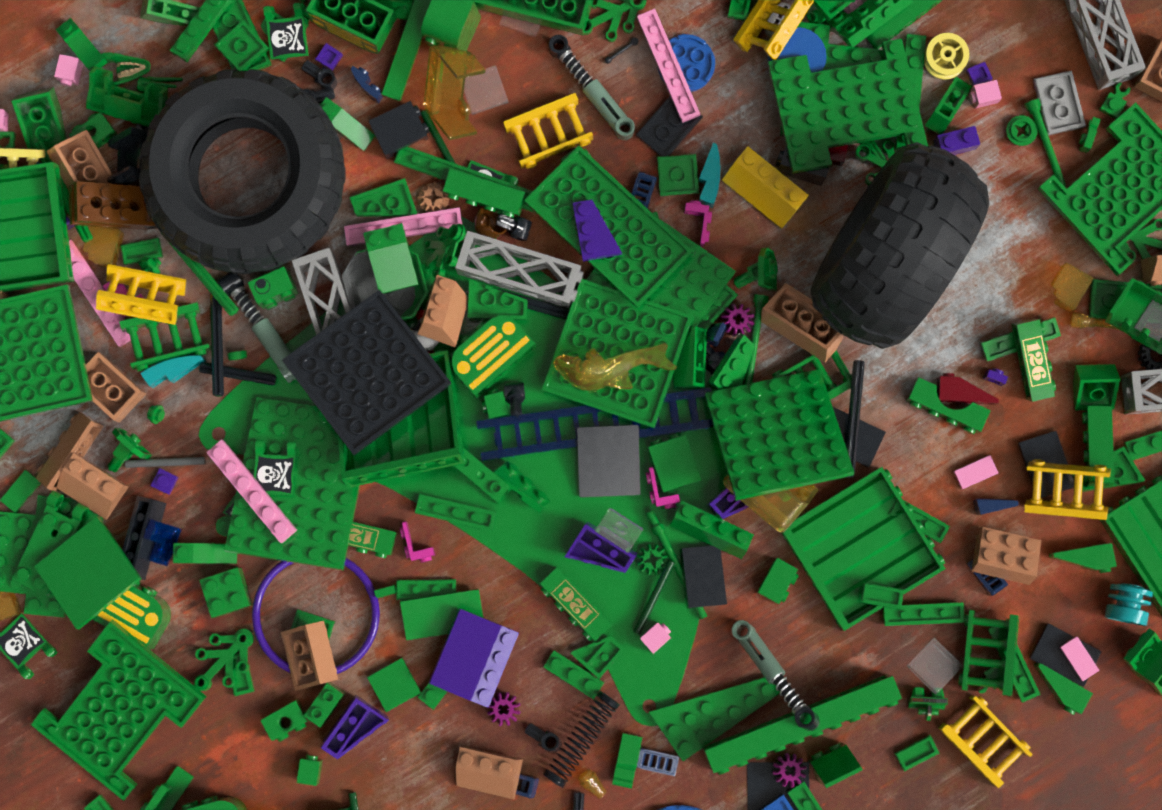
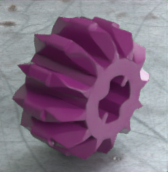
M732 304V311L726 308L725 312L728 315L724 314L721 316L723 320H727L723 323L729 326L725 332L729 333L730 330H733V337L736 336L737 331L740 334H744L743 330L749 333L751 329L748 326L754 325V322L749 320L754 317V314L747 315L750 308L747 307L743 311V304H740L738 309L735 304ZM736 316H739L740 320L743 321V323L740 322L739 325L735 324L736 321L733 320V318L735 319Z
M499 692V700L493 697L492 701L495 705H489V708L494 710L489 711L487 714L488 716L495 714L491 721L494 723L499 718V726H502L503 720L509 726V718L516 722L517 718L513 713L517 715L521 713V711L514 709L521 704L519 702L513 704L512 702L517 697L513 696L509 700V692H506L505 698ZM507 704L509 706L507 709L509 713L504 712L501 714L499 712L501 709L499 705L504 706Z
M784 753L785 760L778 756L777 759L780 764L773 763V766L777 767L778 770L772 771L773 775L779 774L775 781L780 782L783 779L782 786L786 787L789 781L791 788L794 787V780L796 783L801 784V780L798 777H806L804 773H801V770H805L806 766H799L803 759L799 758L796 760L797 755L794 753L791 758L788 753ZM786 766L794 767L792 769L794 772L791 775L785 774V771H787L785 769Z

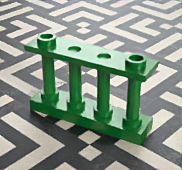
M197 302L180 306L177 311V319L185 317L188 320L195 347L183 350L177 325L168 324L175 352L165 355L163 354L156 328L159 323L163 322L137 317L119 321L122 332H127L130 336L136 362L130 363L132 370L136 369L137 372L147 370L148 366L159 364L163 361L191 355L204 356L207 354V351H210L209 344L202 345L195 319L197 317L196 314H200ZM143 327L149 329L156 357L145 360L137 334L138 329Z
M836 350L831 357L844 377L842 379L844 383L839 386L832 382L821 361L814 355L784 372L782 369L772 374V379L787 376L794 371L796 374L803 373L804 371L801 367L812 362L816 370L820 369L829 398L832 400L851 389L852 374H850Z
M463 448L465 463L453 466L500 504L508 495L510 486Z
M969 610V614L965 615V626H968L963 674L959 675V686H962V690L968 691V685L999 688V691H1003L1002 695L1012 696L1019 615L1010 614V619L1006 618V620L975 617L974 610ZM974 625L1005 628L1008 631V639L997 640L973 637ZM972 645L1003 648L1006 651V659L995 660L971 657ZM970 665L1001 668L1002 671H1005L1004 679L992 680L969 677Z

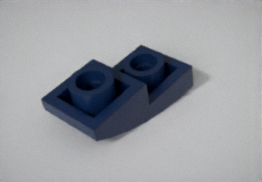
M352 66L351 71L358 85L372 100L379 104L383 98L380 93L381 90L374 84L369 86L371 82L368 76L369 73L361 67L357 69Z

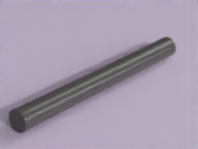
M205 457L126 460L125 467L205 465L206 460Z

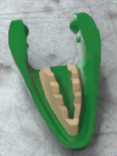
M111 52L101 54L108 63H115L117 65V80L113 81L115 86L137 79L147 74L151 69L150 62L145 59Z

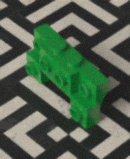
M867 0L850 14L841 11L830 21H826V23L830 25L831 32L838 35L848 46L853 48L914 1Z
M94 66L89 72V91L86 99V109L149 127L156 114L159 115L166 105L165 102L168 100L167 87L149 82L145 87V94L113 85V71Z

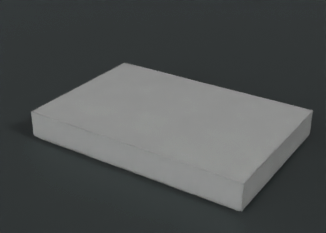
M1072 71L1033 80L1037 99H1040L1042 105L1040 107L1041 115L1048 136L1086 126Z

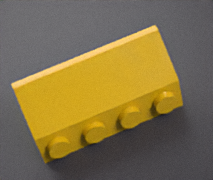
M750 147L743 151L722 179L727 186L781 229L809 196Z

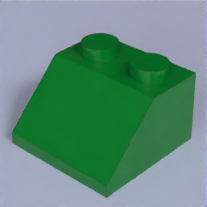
M1115 364L1075 365L1073 377L1075 411L1086 410L1087 406H1112V410H1114L1120 383V377Z

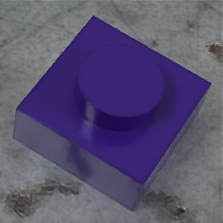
M326 43L316 57V61L333 71L343 57V54Z
M985 62L966 70L972 86L990 82L993 79Z
M993 368L985 372L983 379L1002 386L1006 384L1008 376L1003 375V371Z
M159 468L151 486L170 495L179 477Z

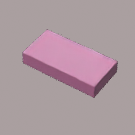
M990 455L953 471L961 490L998 474Z
M1077 636L1059 647L1081 681L1100 671Z

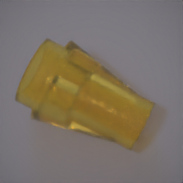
M587 769L579 776L580 786L598 799L606 794L607 790L602 785L595 771Z

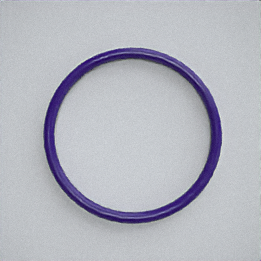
M346 558L345 567L355 573L365 586L371 602L372 618L364 643L351 658L335 666L337 674L351 668L367 653L375 639L380 617L379 602L375 596V588L365 572L348 558ZM281 561L266 574L256 591L252 607V623L256 639L267 657L278 667L291 673L289 664L276 655L267 643L260 623L261 602L268 585L280 571L293 564L292 562Z

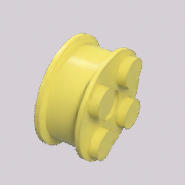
M953 33L937 35L925 49V68L932 76L938 79L946 80L956 77L962 72L969 60V49L966 42L960 36Z

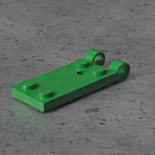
M52 491L49 494L45 510L12 577L18 583L44 596H49L51 591L34 566L80 530L89 514V507L81 503L77 504L73 509L72 518L58 512L59 507L63 503L64 495L57 491ZM56 529L58 535L53 537L52 532Z

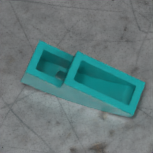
M714 142L698 180L699 183L705 185L699 202L703 205H708L710 208H713L718 194L721 169L718 146Z
M202 356L178 357L154 365L140 374L149 387L155 388L166 379H169L172 383L177 382L200 366L202 362H206V360Z

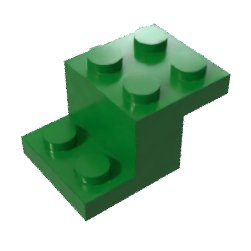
M1149 628L1145 633L1141 634L1135 646L1127 651L1124 660L1136 676L1151 685L1158 695L1162 697V641L1156 632Z

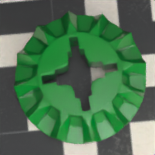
M1024 115L1012 118L1006 127L1007 138H1009L1012 144H1016L1019 147L1029 145L1037 136L1036 123L1030 117ZM1026 125L1024 130L1026 135L1022 134L1017 137V128L1020 129Z
M648 544L642 547L637 555L639 569L650 576L661 574L668 561L665 549L657 544ZM650 551L654 557H661V559L655 562V568L651 563H644V561L650 558Z

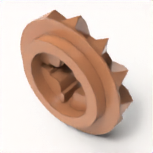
M434 182L426 184L420 189L418 201L424 211L427 213L441 211L448 206L449 198H447L448 194L443 192L444 186ZM435 190V194L439 199H436L434 206H432L431 199L425 197L432 196Z

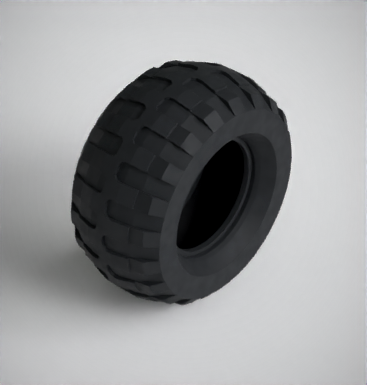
M226 69L218 71L215 75L209 77L202 76L188 83L189 86L179 93L175 92L170 96L159 115L156 114L147 129L148 135L142 144L139 157L141 162L139 174L140 190L144 197L148 215L163 237L182 254L195 262L214 270L233 272L235 274H251V272L274 270L308 252V249L326 234L331 221L338 212L346 179L342 144L335 127L319 103L292 81L256 69L248 71ZM254 128L274 135L283 143L286 149L289 166L285 186L276 200L262 211L247 216H228L209 208L203 199L198 181L200 163L208 147L223 134L236 129Z
M918 142L900 147L870 183L828 250L811 286L810 293L813 307L823 315L822 318L832 329L855 342L874 345L881 349L900 344L927 316L948 287L970 251L988 212L989 196L987 185L978 178V174L968 163L945 149L931 145L928 147Z

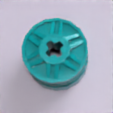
M1110 584V589L1118 591V595L1109 594L1108 597L1116 600L1117 603L1106 605L1104 617L1120 622L1147 626L1149 613L1141 610V606H1150L1151 602L1142 599L1143 597L1152 598L1153 592L1131 584Z

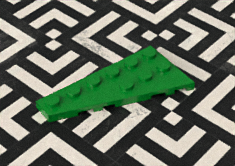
M765 677L648 712L681 760L685 761L780 694V691L776 690L775 685L769 684Z

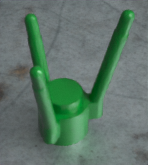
M140 77L137 83V90L145 94V87L149 82L167 88H177L175 84L160 82L183 81V78Z

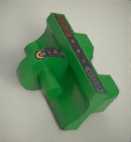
M914 687L908 702V708L918 709V714L925 715V720L930 721L932 715H938L939 710L945 709V705H948V698H944L943 689L941 688L932 689L931 697H924V688Z

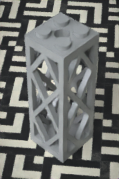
M1064 0L1098 90L1116 85L1119 82L1122 83L1134 79L1146 68L1120 0H1095L1099 3L1098 10L1086 0ZM1088 10L1097 17L1096 25L1092 23ZM1107 26L1111 28L1115 40L1106 34ZM1105 41L1117 49L1116 57L1103 48ZM1106 57L1114 63L1113 71L1109 68Z
M471 231L466 233L455 267L458 275L568 309L575 302L578 292L576 287L579 286L584 276V272L581 271V265ZM490 249H491V251H487V252H483V253H479V254H475V255H474V253H478V252H482V251H486V250H490ZM500 254L511 267L489 272L479 258ZM512 256L530 262L518 264ZM470 261L477 267V269L469 267ZM548 268L559 281L538 287L527 273ZM561 271L568 273V277L566 278ZM520 276L527 285L507 278Z
M330 248L292 260L316 335L327 328L328 325L334 323L335 319L341 318L337 314L340 297L345 312L347 313L351 310L335 255ZM330 264L333 275L323 266ZM319 272L333 282L328 306L314 295ZM315 303L326 311L323 327Z
M1162 369L1132 371L1121 376L1125 415L1162 412V398L1146 391L1156 382L1162 383ZM1140 379H1148V380H1146L1144 383L1141 384V380H1140ZM1142 395H1144V396H1146V397H1148V398H1150V399H1152V400H1154V401H1156V402H1158V403H1160V404H1155V403H1153V402H1151V401H1149V400L1143 398Z

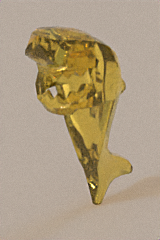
M666 343L627 352L604 360L595 351L596 349L590 348L586 353V359L588 360L581 361V358L578 356L560 355L553 362L557 371L570 384L587 391L599 390L606 386L618 389H632L633 386L628 377L629 370L640 364H651L665 370H675L677 368L676 365L666 358L665 354L668 348Z

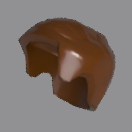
M484 207L480 208L475 215L474 227L477 234L496 239L504 234L506 229L495 224V219L499 214H494L492 211L484 209Z

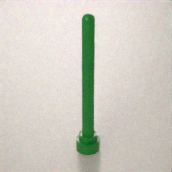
M1040 99L1029 101L1024 104L1026 111L1033 115L1055 177L1066 187V182L1040 114V107L1042 106Z
M754 294L753 303L756 309L751 342L755 347L746 371L744 385L751 384L753 381L762 308L769 302V296Z

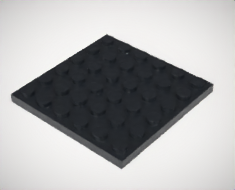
M380 289L282 359L283 363L354 456L451 385L450 380Z

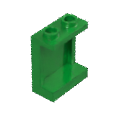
M680 433L669 436L670 440L662 442V439L651 442V446L648 447L662 493L701 480L686 435L681 436Z

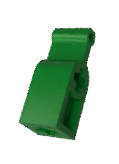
M622 733L612 785L632 789L642 736Z

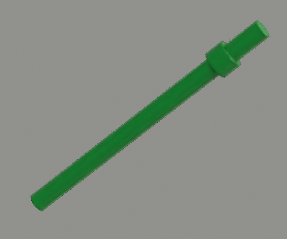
M652 510L646 513L653 526L652 531L658 536L670 561L675 563L674 569L684 586L682 565L664 532L663 524L659 523ZM703 607L695 608L700 619L707 617Z

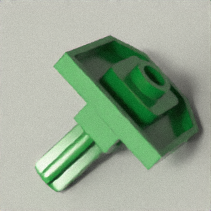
M761 248L758 262L747 267V272L734 278V284L738 289L755 281L758 282L760 287L770 291H777L778 265L775 253L769 248Z
M115 428L112 431L120 443L112 453L114 456L107 465L109 471L117 472L122 464L134 454L142 459H149L152 456L140 443L141 439L136 434H129L122 428Z

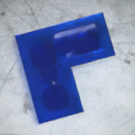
M151 519L144 535L145 539L156 542L149 560L168 566L173 553V545L177 543L182 529Z

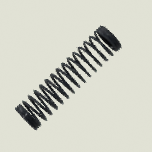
M599 691L597 696L611 708L595 699L593 701L608 714L592 705L589 706L604 719L586 710L601 725L582 715L597 730L581 721L578 722L593 735L575 726L590 741L573 731L571 733L586 746L567 737L583 752L566 742L564 744L579 757L560 748L576 763L559 753L556 754L572 768L553 758L569 774L552 764L549 765L565 779L548 769H545L543 772L545 777L561 788H564L566 782H568L565 775L572 776L569 770L576 771L572 764L579 766L576 759L583 760L579 753L587 755L583 748L590 750V746L586 742L594 744L590 737L598 739L594 732L600 734L601 730L597 726L605 728L601 721L609 723L608 719L602 714L612 717L611 713L606 709L616 712L615 709H618L620 706L619 703L602 691Z

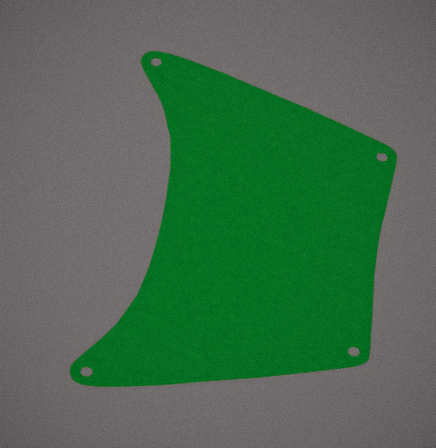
M461 217L465 232L471 231L476 233L474 223ZM436 232L425 234L410 245L409 249L418 254L420 262L424 263L437 250L435 249L433 252L424 248L426 240L432 239L445 242L448 237L441 239L436 236ZM464 242L458 243L455 253L457 258H459ZM490 249V250H486V251H482V252H478V253H474V255H475V254H479V253H483V252H487V251H491V249ZM500 254L479 258L489 272L511 267ZM512 256L518 264L528 262L527 260ZM437 260L429 268V274L425 278L429 293L435 280L432 273L436 267ZM444 261V277L456 281L465 294L469 296V279L471 278L458 275L456 268L445 265ZM470 261L469 267L477 269V267ZM540 270L527 273L538 287L557 283ZM520 276L507 278L527 285ZM474 280V281H476V282H478V283L491 286V287H493V288H495V289H501V290H504V291H508V292H511V293H515V294H518V295H522V296H525V297H529V296H526V295H523V294H519V293H516V292H513V291H510V290H506V289H503V288H500V287H497V286H494V285H490V284H487V283H484V282H481V281ZM340 299L337 314L342 317L346 312ZM467 304L456 346L453 347L439 342L434 352L448 350L452 358L455 350L461 345L460 341L467 335L471 337L476 332L475 328L480 323L484 322L486 324L490 319H468ZM527 309V321H515L535 342L536 349L488 390L499 389V392L503 391L505 396L504 384L524 382L525 400L521 403L522 415L517 418L511 416L510 404L506 401L509 416L490 420L488 412L484 413L481 401H485L484 396L488 395L487 392L479 399H476L454 372L463 448L492 472L507 461H510L519 468V471L525 477L531 479L533 485L540 491H543L551 502L541 512H538L522 501L517 492L511 490L503 501L498 504L454 466L387 479L377 483L396 491L415 503L418 502L419 494L497 512L492 531L454 522L450 523L521 570L541 588L543 586L540 583L558 567L612 623V626L596 641L612 636L625 648L624 652L608 670L630 714L642 725L657 726L650 713H646L643 710V702L648 699L653 700L656 703V709L674 704L685 673L700 617L695 608H687L685 588L673 567L641 635L635 633L634 629L661 574L650 576L643 573L637 565V555L640 549L648 544H657L663 548L658 536L652 531L653 526L646 513L652 510L659 523L663 524L664 532L681 565L680 549L712 546L671 527L670 524L681 501L716 516L707 504L730 484L705 400V393L717 390L708 382L712 374L707 369L705 371V388L675 387L673 374L655 428L545 392L542 388L566 320ZM326 312L319 317L322 327L324 324ZM313 323L286 343L291 353L316 336ZM270 356L254 371L276 375V384L272 386L243 380L210 412L200 427L199 438L204 447L210 450L219 442L213 438L212 432L215 428L221 427L226 432L223 440L235 454H245L256 397L310 406L316 405L296 379L291 383L286 381ZM638 425L640 495L579 497L577 427ZM680 433L681 436L686 435L701 480L662 493L648 447L651 446V442L662 439V442L670 440L669 436ZM649 467L654 469L659 498L679 494L680 503H676L675 508L665 509L664 506L656 507L655 503L651 504L649 492H653L652 485L648 484L646 479ZM587 521L637 553L626 573L565 558V555ZM650 551V558L644 561V563H651L655 568V562L661 559V557H654ZM657 622L660 625L664 623L671 631L668 634L671 638L653 654L641 641L640 637Z

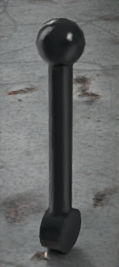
M635 37L632 38L631 42L610 57H605V63L610 64L612 59L631 46L638 45L639 40Z

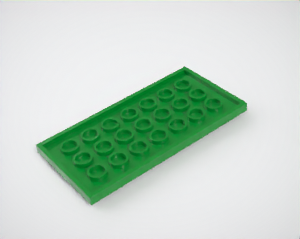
M578 146L524 202L582 256L573 203L592 199L619 246L622 255L587 262L638 309L682 265L693 251L582 147Z

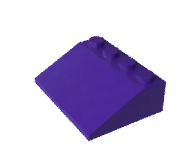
M459 608L429 684L489 708L519 633Z

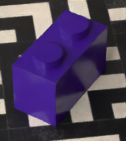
M975 126L937 135L933 140L935 147L945 149L953 155L976 150L980 145Z

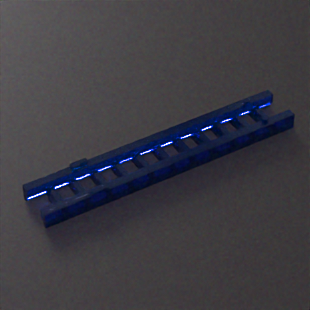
M711 387L666 394L664 403H669L672 425L660 426L658 417L655 428L641 429L639 423L632 421V425L639 426V439L714 428L711 419L699 421L696 398L705 397V393L712 392ZM688 400L691 422L680 424L676 401ZM585 405L522 414L517 418L509 416L476 421L478 430L495 427L496 432L494 433V439L498 450L481 452L482 461L578 448V415L592 413L594 427H598L597 413L604 411ZM612 414L613 426H619L618 416ZM573 416L576 439L561 441L558 418ZM553 419L557 442L542 444L539 421ZM534 422L537 444L522 446L520 424ZM514 425L517 447L503 449L500 427Z

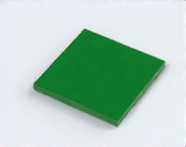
M98 516L94 517L34 566L74 627L78 630L142 579Z

